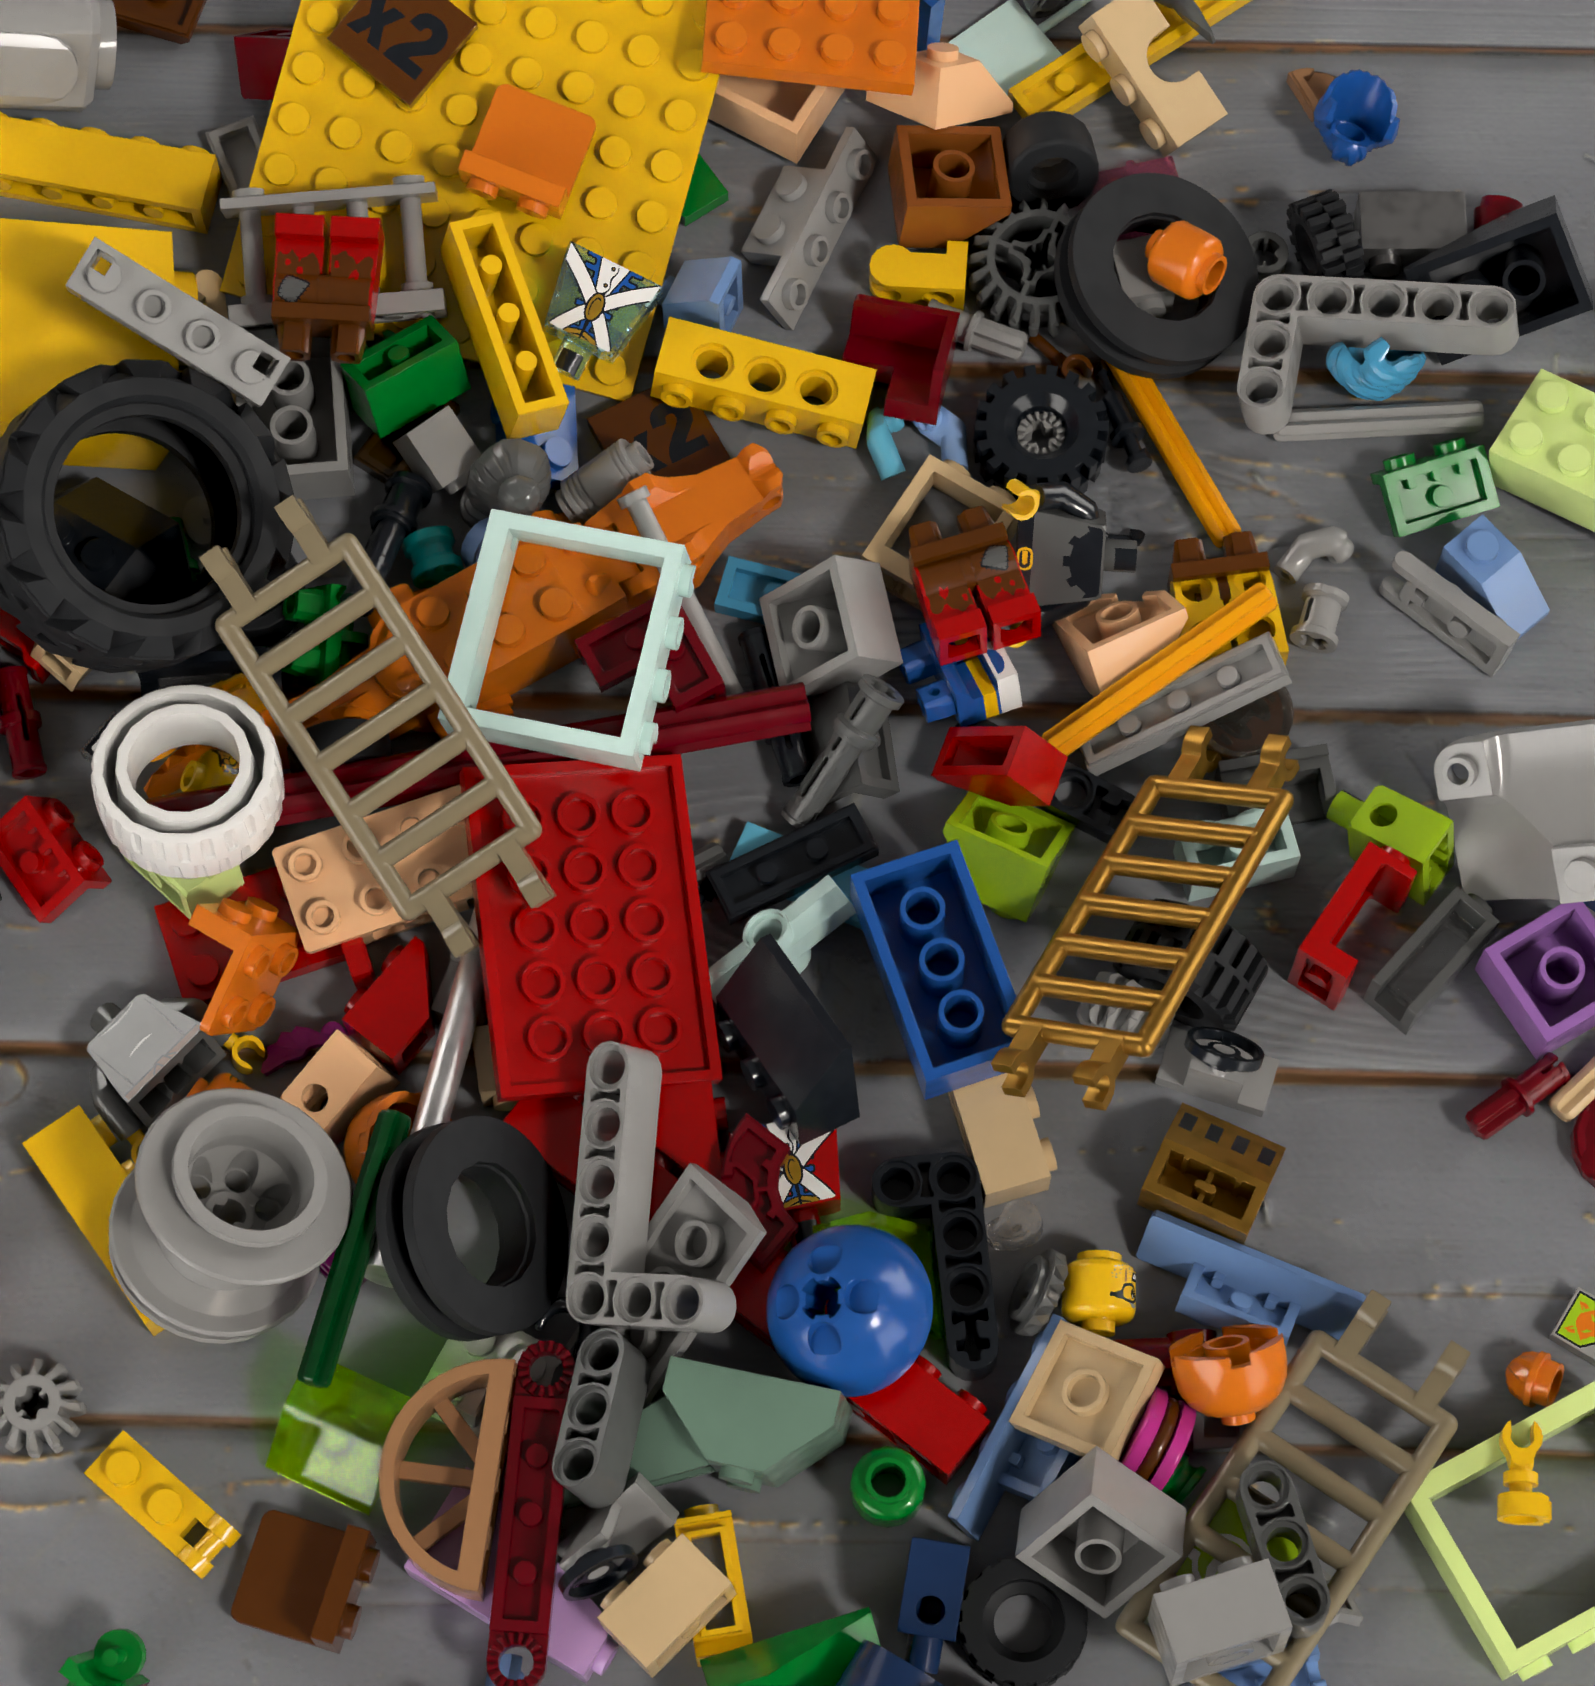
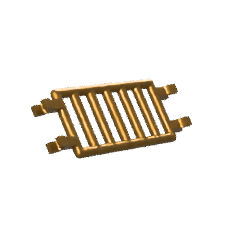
M1190 726L1183 739L1181 755L1169 776L1155 774L1150 775L1145 780L1002 1021V1031L1005 1035L1014 1038L1008 1048L1004 1047L997 1052L991 1065L994 1071L1008 1073L1001 1086L1005 1095L1025 1098L1033 1082L1034 1067L1048 1043L1094 1050L1089 1060L1080 1062L1073 1072L1072 1078L1075 1084L1088 1086L1082 1098L1085 1108L1106 1111L1114 1095L1115 1080L1129 1055L1148 1057L1154 1052L1293 806V794L1286 789H1281L1284 782L1293 780L1300 769L1298 760L1285 759L1286 753L1291 746L1289 736L1268 734L1261 749L1260 763L1246 785L1202 780L1206 773H1211L1217 768L1218 761L1222 759L1219 751L1206 750L1213 736L1210 727ZM1161 797L1265 809L1255 827L1151 815ZM1138 836L1242 849L1232 867L1128 854ZM1115 875L1219 889L1209 908L1104 894ZM1091 915L1196 929L1186 949L1080 934ZM1067 956L1173 970L1162 991L1056 975ZM1043 997L1149 1012L1138 1033L1031 1017Z

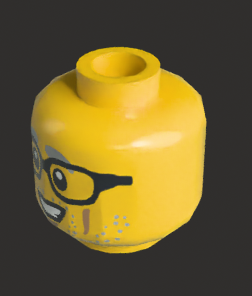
M1086 1250L1077 1253L1076 1260L1067 1264L1068 1275L1064 1281L1065 1290L1062 1292V1316L1068 1322L1105 1338L1115 1335V1327L1123 1326L1134 1318L1136 1311L1135 1270L1128 1263L1122 1261L1120 1253L1114 1251Z

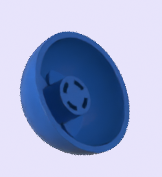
M866 1225L829 1227L810 1235L798 1243L778 1266L772 1278L766 1302L768 1332L775 1351L784 1365L803 1383L841 1391L844 1397L872 1394L899 1379L913 1365L927 1341L933 1317L931 1284L927 1272L917 1255L906 1243L893 1234ZM828 1300V1302H827V1313H828V1314L825 1315V1305H826V1301Z

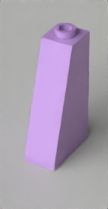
M453 1487L432 1522L468 1496L470 1489ZM501 1499L499 1501L483 1602L455 1595L439 1587L416 1569L409 1559L404 1565L410 1577L489 1625L503 1503ZM465 1523L426 1551L431 1557L456 1571L458 1569ZM557 1562L548 1661L587 1684L593 1672L600 1676L605 1673L614 1659L619 1645L613 1642V1638L603 1629L597 1619L602 1611L590 1598L579 1601L564 1599L558 1587V1582L565 1572L559 1567Z

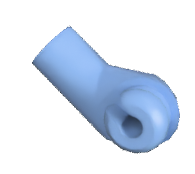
M941 405L936 425L913 421V424L921 434L941 447V461L946 459L953 460L968 470L966 426L959 417Z

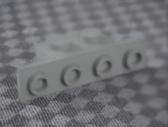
M855 127L845 128L825 169L794 166L783 167L741 250L742 254L751 264L776 266L760 301L785 330H794L879 159Z

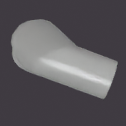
M1336 526L1302 533L1297 536L1274 566V572L1283 581L1295 584L1316 558L1327 556L1328 560L1334 564L1347 561L1353 554L1354 544L1347 538V532Z

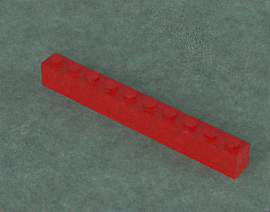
M584 1096L519 1100L503 1121L519 1130L533 1143L551 1169L555 1180L575 1195ZM655 1150L649 1222L678 1181V1178L670 1173L673 1165L657 1150ZM785 1250L778 1255L763 1274L748 1260L730 1286L736 1297L737 1306L733 1320L773 1351H775V1348L772 1344L766 1321V1302L772 1278L781 1261L788 1254ZM828 1300L826 1301V1305H825V1315L828 1314V1313H827V1302H828ZM921 1355L918 1356L913 1365L899 1379L884 1389L864 1396L845 1397L855 1415L896 1447L904 1449L913 1455L924 1469L946 1486L989 1432L991 1421L984 1416L987 1412L985 1405L964 1389H960L955 1394L938 1380L942 1376L941 1372Z

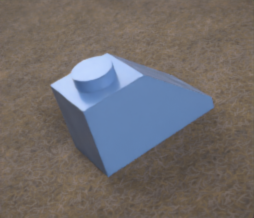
M732 256L685 260L676 277L668 276L659 295L658 305L662 306L664 328L667 327L670 316L731 332L743 309L741 260Z
M1483 514L1443 547L1435 572L1457 585L1465 594L1489 612L1503 619L1508 626L1521 634L1518 639L1548 615L1550 609L1521 552Z

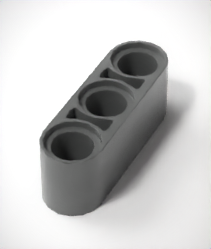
M610 1328L597 1329L589 1334L580 1346L552 1463V1472L555 1479L586 1505L596 1509L604 1508L614 1503L624 1490L651 1373V1365L648 1358L615 1329Z
M1269 1460L1257 1461L1249 1465L1241 1475L1235 1496L1236 1507L1254 1562L1269 1558L1285 1606V1600L1293 1594L1307 1595L1316 1604L1317 1614L1309 1619L1297 1618L1287 1609L1293 1626L1290 1637L1296 1639L1308 1638L1316 1634L1325 1622L1331 1604L1330 1592L1290 1475L1285 1468L1276 1462ZM1262 1481L1270 1483L1277 1489L1280 1499L1271 1505L1259 1504L1251 1498L1248 1492L1249 1486ZM1278 1537L1289 1539L1298 1549V1556L1287 1562L1276 1560L1267 1550V1543Z

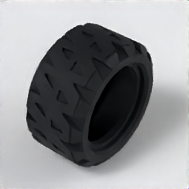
M125 359L112 366L104 364L95 365L63 380L15 417L0 438V607L16 617L21 622L16 627L45 651L73 658L72 664L107 673L134 670L136 673H143L173 666L223 643V640L216 631L215 621L232 606L205 567H203L193 586L178 601L157 605L137 604L118 599L94 586L77 570L66 554L58 536L54 518V492L62 465L70 451L80 440L101 434H129L151 440L176 455L190 469L205 495L211 519L210 549L216 545H219L221 548H228L253 592H256L284 572L289 563L294 538L274 509L276 505L294 495L287 465L284 458L278 462L275 460L274 438L253 409L247 403L237 406L229 388L195 369L188 367L180 372L168 362L162 360Z

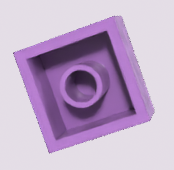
M1583 902L1560 904L1483 950L1475 971L1536 1061L1543 1058L1548 1052H1553L1595 1027V918Z

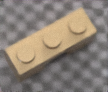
M1113 0L1078 26L1083 34L1081 42L1087 54L1095 62L1101 61L1112 78L1110 85L1117 99L1125 106L1130 105L1140 120L1139 129L1144 140L1154 150L1159 149L1165 158L1228 113L1200 70L1183 81L1167 82L1158 78L1150 69L1147 61L1148 46L1153 39L1170 27L1153 0Z

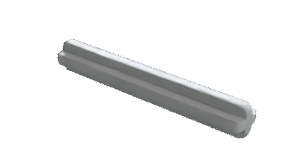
M1477 400L1292 409L1288 424L1282 430L1274 433L1273 436L1278 442L1479 432L1484 424V409L1482 403Z

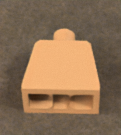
M337 1029L282 1093L280 1099L298 1107L315 1120L330 1136L335 1145L344 1140L347 1127L358 1109L380 1095L391 1093L400 1084V1081L363 1046ZM328 1099L326 1106L321 1110L322 1104Z

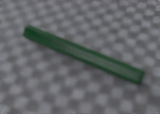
M387 1109L381 1110L378 1113L352 1197L349 1224L336 1248L297 1377L300 1382L310 1387L328 1388L335 1373L377 1236L376 1203L380 1181L391 1155L407 1138L411 1126V1118L396 1110Z

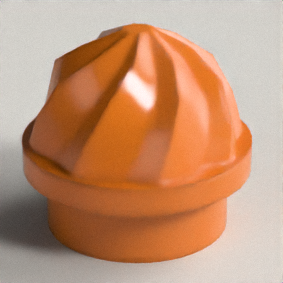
M1544 1351L1523 1352L1506 1367L1505 1376L1509 1392L1523 1402L1524 1406L1533 1408L1538 1404L1548 1407L1554 1403L1560 1390L1564 1375V1365L1552 1361L1551 1354Z

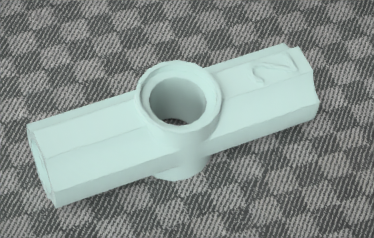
M829 875L825 876L782 911L770 908L752 916L743 929V942L709 967L712 999L716 1004V996L761 937L771 933L798 973L801 974L811 959L810 949L856 913L852 903Z

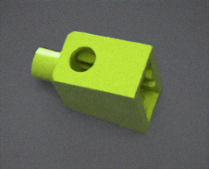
M1383 785L1376 786L1365 802L1342 790L1336 795L1328 809L1327 819L1348 831L1349 856L1354 861L1358 860L1369 842L1380 848L1382 846L1392 847L1409 859L1410 866L1417 871V875L1408 897L1422 906L1426 905L1454 865V821Z

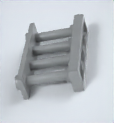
M402 175L392 178L393 185L265 195L262 188H240L232 191V198H220V210L225 218H240L246 296L241 297V304L228 305L229 320L246 331L274 328L271 319L273 295L267 294L261 216L276 215V213L315 215L314 212L346 209L347 216L368 217L369 207L400 205L406 283L401 284L400 292L380 293L379 287L374 324L422 320L429 315H432L435 319L448 318L444 289H434L433 282L427 280L421 203L438 202V191L435 182H425L422 175Z

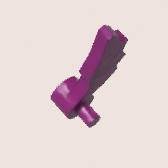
M337 1022L326 1023L320 1033L310 1028L298 1026L292 1032H281L278 1041L267 1047L268 1058L262 1063L260 1072L267 1077L288 1063L304 1059L311 1049L322 1047L337 1029L349 1037L348 1032Z

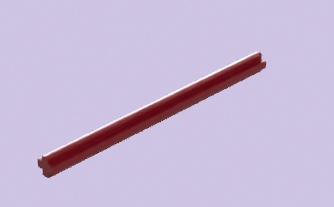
M803 682L703 699L677 714L672 705L658 707L653 718V723L658 724L657 743L652 746L650 756L683 754L811 731V712L806 697L805 685ZM626 713L560 726L621 737ZM489 742L503 765L578 760ZM426 749L344 763L335 768L333 772L349 797L353 798ZM465 750L378 808L403 804L459 785V773L462 768L477 766L467 750ZM306 770L283 774L285 788L284 800L282 801L283 810L275 827L335 816ZM232 784L148 798L145 801L166 811L190 812L213 804L229 791Z

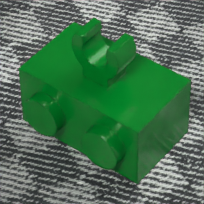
M432 315L423 318L396 334L388 329L383 331L384 340L371 348L366 344L360 364H340L355 413L380 439L471 389L457 340Z

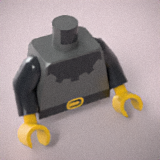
M1009 480L1006 488L1019 497L1012 504H1002L1001 508L1018 520L1016 557L1030 593L1034 592L1040 606L1041 629L1086 608L1090 601L1101 598L1103 571L1135 573L1137 540L1106 539V512L1098 509L1094 500L1065 481L1035 483L1028 487L1020 480ZM1022 622L1012 624L1010 630L1019 627ZM1027 641L1017 643L1009 647L1019 648L1023 646Z

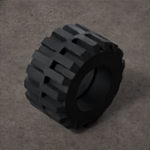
M1155 898V900H1153V901H1161V902H1168V903H1176V904L1189 905V904H1186V903H1182V902H1178V901H1173V900H1167V899H1157V898ZM1135 921L1124 941L1186 949L1196 929ZM1225 924L1177 1009L1174 1020L1193 1028L1206 1026L1228 1031H1235L1266 977L1268 966L1264 957L1255 946L1229 924ZM1116 962L1112 964L1114 970L1129 980L1134 979L1145 988L1162 991L1173 970Z

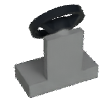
M1172 1026L1155 1084L1262 1117L1280 1060L1265 1056L1262 1048L1255 1042L1228 1030L1201 1026L1185 1031Z
M640 1472L626 1482L621 1496L614 1503L604 1508H593L560 1535L558 1555L562 1560L559 1567L565 1573L560 1578L558 1587L564 1599L568 1601L588 1599L620 1583L636 1568L638 1564L636 1554L676 1523L679 1512ZM583 1582L587 1583V1585L576 1587L577 1585Z

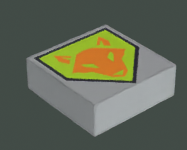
M1578 1287L1548 1339L1594 1366L1595 1296Z

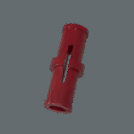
M9 666L0 669V710L2 715L0 717V734L6 735L13 770L12 777L18 780L34 779L44 775L47 771L38 729L42 726L41 714L34 710L27 678V668L24 666Z

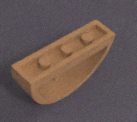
M499 1358L469 1362L454 1367L429 1381L409 1399L396 1416L386 1437L380 1458L379 1492L382 1508L391 1532L407 1558L416 1569L439 1587L455 1595L480 1602L484 1601L509 1445L517 1375L515 1359ZM487 1388L478 1439L451 1401L468 1392ZM436 1412L474 1462V1470L404 1460L414 1437L424 1423ZM401 1480L470 1489L468 1496L416 1535L411 1536L402 1513L400 1501ZM465 1523L458 1569L456 1571L443 1565L426 1551Z

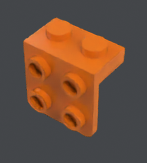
M502 84L497 87L472 151L467 149L464 151L458 167L461 182L467 184L465 188L480 197L496 200V197L500 196L516 202V209L532 217L545 220L547 215L561 220L596 131L595 120L587 114L509 84Z
M248 897L247 901L237 902L223 898L221 903L196 905L188 925L233 950L200 1023V1030L209 1036L254 1031L264 1025L273 1013L276 1004L273 996L282 977L286 976L296 963L298 957L296 946L300 935L296 927L277 917L279 910L272 904L259 898Z

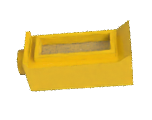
M705 1504L687 1508L684 1510L685 1518L677 1519L674 1524L676 1538L683 1533L732 1582L737 1593L693 1637L698 1667H701V1659L753 1643L731 1510L719 1512L718 1504Z

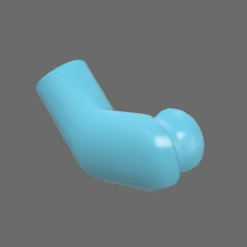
M876 406L867 416L866 444L880 479L883 481L906 471L891 435L893 432L900 431L905 423L904 419L883 416L884 408L880 409Z

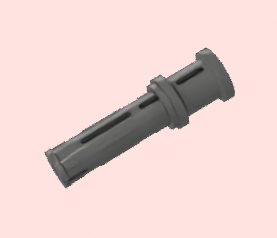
M863 674L858 682L859 692L845 712H838L834 718V725L832 727L835 732L829 739L830 741L804 777L793 797H791L781 811L784 819L794 827L799 829L819 818L820 813L850 771L857 757L860 756L863 750L869 751L870 748L875 747L879 740L877 732L891 711L899 710L904 703L901 694L885 681L869 674Z

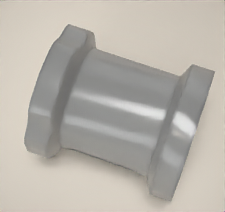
M1323 583L1306 584L1301 597L1304 605L1300 620L1297 625L1291 628L1290 640L1298 647L1310 652H1334L1339 642L1338 637L1335 635L1341 612L1347 609L1349 596L1346 592L1335 586Z

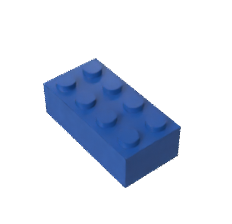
M958 840L851 874L850 897L924 1099L927 1100L1004 1074V1072L994 1071L991 1062L1000 1049L1009 1047L1014 1038L1005 1035L1001 1024L1016 999V994Z

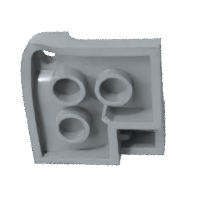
M1595 719L1475 734L1453 741L1439 753L1434 763L1439 801L1445 803L1449 818L1454 821V846L1462 890L1467 895L1469 893L1475 894L1484 901L1545 899L1558 900L1560 904L1595 901ZM1454 763H1460L1467 768L1469 772L1468 779L1457 777L1453 770Z

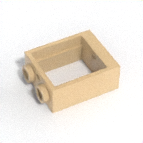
M930 454L861 556V560L880 563L886 591L921 611L916 589L910 578L909 559L895 552L891 547L931 487L938 489L969 508L984 506L995 523L1003 521L1009 542L1016 534L1018 520L1001 508L1004 503L1012 504L1016 501L1008 491L994 485L987 487L971 478L968 470L959 463L949 459L941 461Z

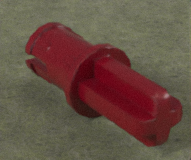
M1548 1052L1541 1060L1516 1078H1504L1498 1091L1467 1112L1465 1121L1471 1132L1476 1137L1487 1140L1519 1116H1531L1535 1112L1534 1106L1571 1080L1565 1064L1560 1062L1554 1067L1553 1064L1558 1061V1057Z

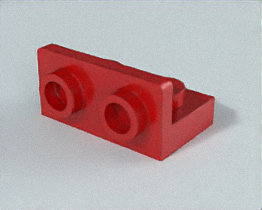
M25 795L0 818V867L38 922L52 923L88 888L104 889L112 880L102 867L104 865L102 855L92 844L84 841L73 825L75 821L74 816L64 803L56 798Z

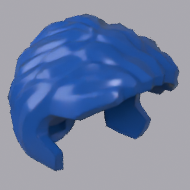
M1360 69L1342 73L1331 82L1324 95L1318 101L1313 113L1315 127L1319 129L1323 142L1332 153L1331 158L1345 163V166H1352L1356 162L1365 159L1367 152H1371L1372 149L1382 148L1394 142L1400 119L1396 117L1398 104L1395 93L1378 75H1371L1368 71Z

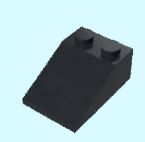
M1555 195L1506 213L1404 267V273L1408 281L1488 285L1505 288L1513 295L1516 301L1519 337L1593 310L1591 288ZM1436 316L1432 320H1442L1448 316ZM1496 318V319H1490V320L1485 321V322H1486V323H1497V322L1501 321V319H1497V318ZM1436 352L1441 365L1471 355Z

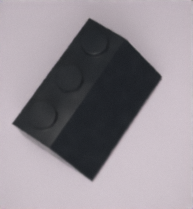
M771 933L761 937L716 996L720 1019L716 1022L717 1037L727 1053L735 1051L741 1059L740 1067L750 1088L753 1091L761 1088L767 1097V1108L777 1127L781 1130L787 1127L801 1146L860 1117L852 1047Z

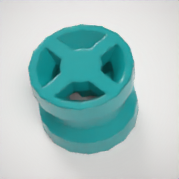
M441 525L426 527L409 534L404 539L402 549L405 558L412 560L413 568L410 575L415 587L429 589L464 570L461 557L453 552L456 540L450 527Z

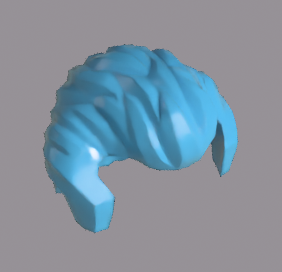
M1380 337L1366 348H1347L1343 342L1335 343L1326 354V366L1335 380L1355 397L1365 400L1383 401L1394 394L1400 393L1405 386L1410 384L1424 366L1427 358L1421 351L1389 350V343L1383 337Z

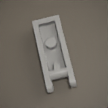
M1407 551L1398 552L1392 561V567L1395 572L1407 581L1404 583L1397 577L1387 576L1379 587L1380 594L1490 677H1493L1505 663L1521 634Z

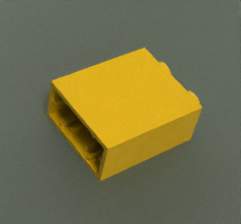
M0 218V438L5 433L10 422L63 380L95 365L104 364L112 366L125 359L162 360L168 362L177 371H184L179 370L177 358L71 294L65 286L92 240L96 237L198 300V285L195 274L193 272L174 271L171 231ZM100 258L94 270L105 276L112 264ZM118 433L101 434L80 440L70 451L63 465L156 471L169 450L139 436Z

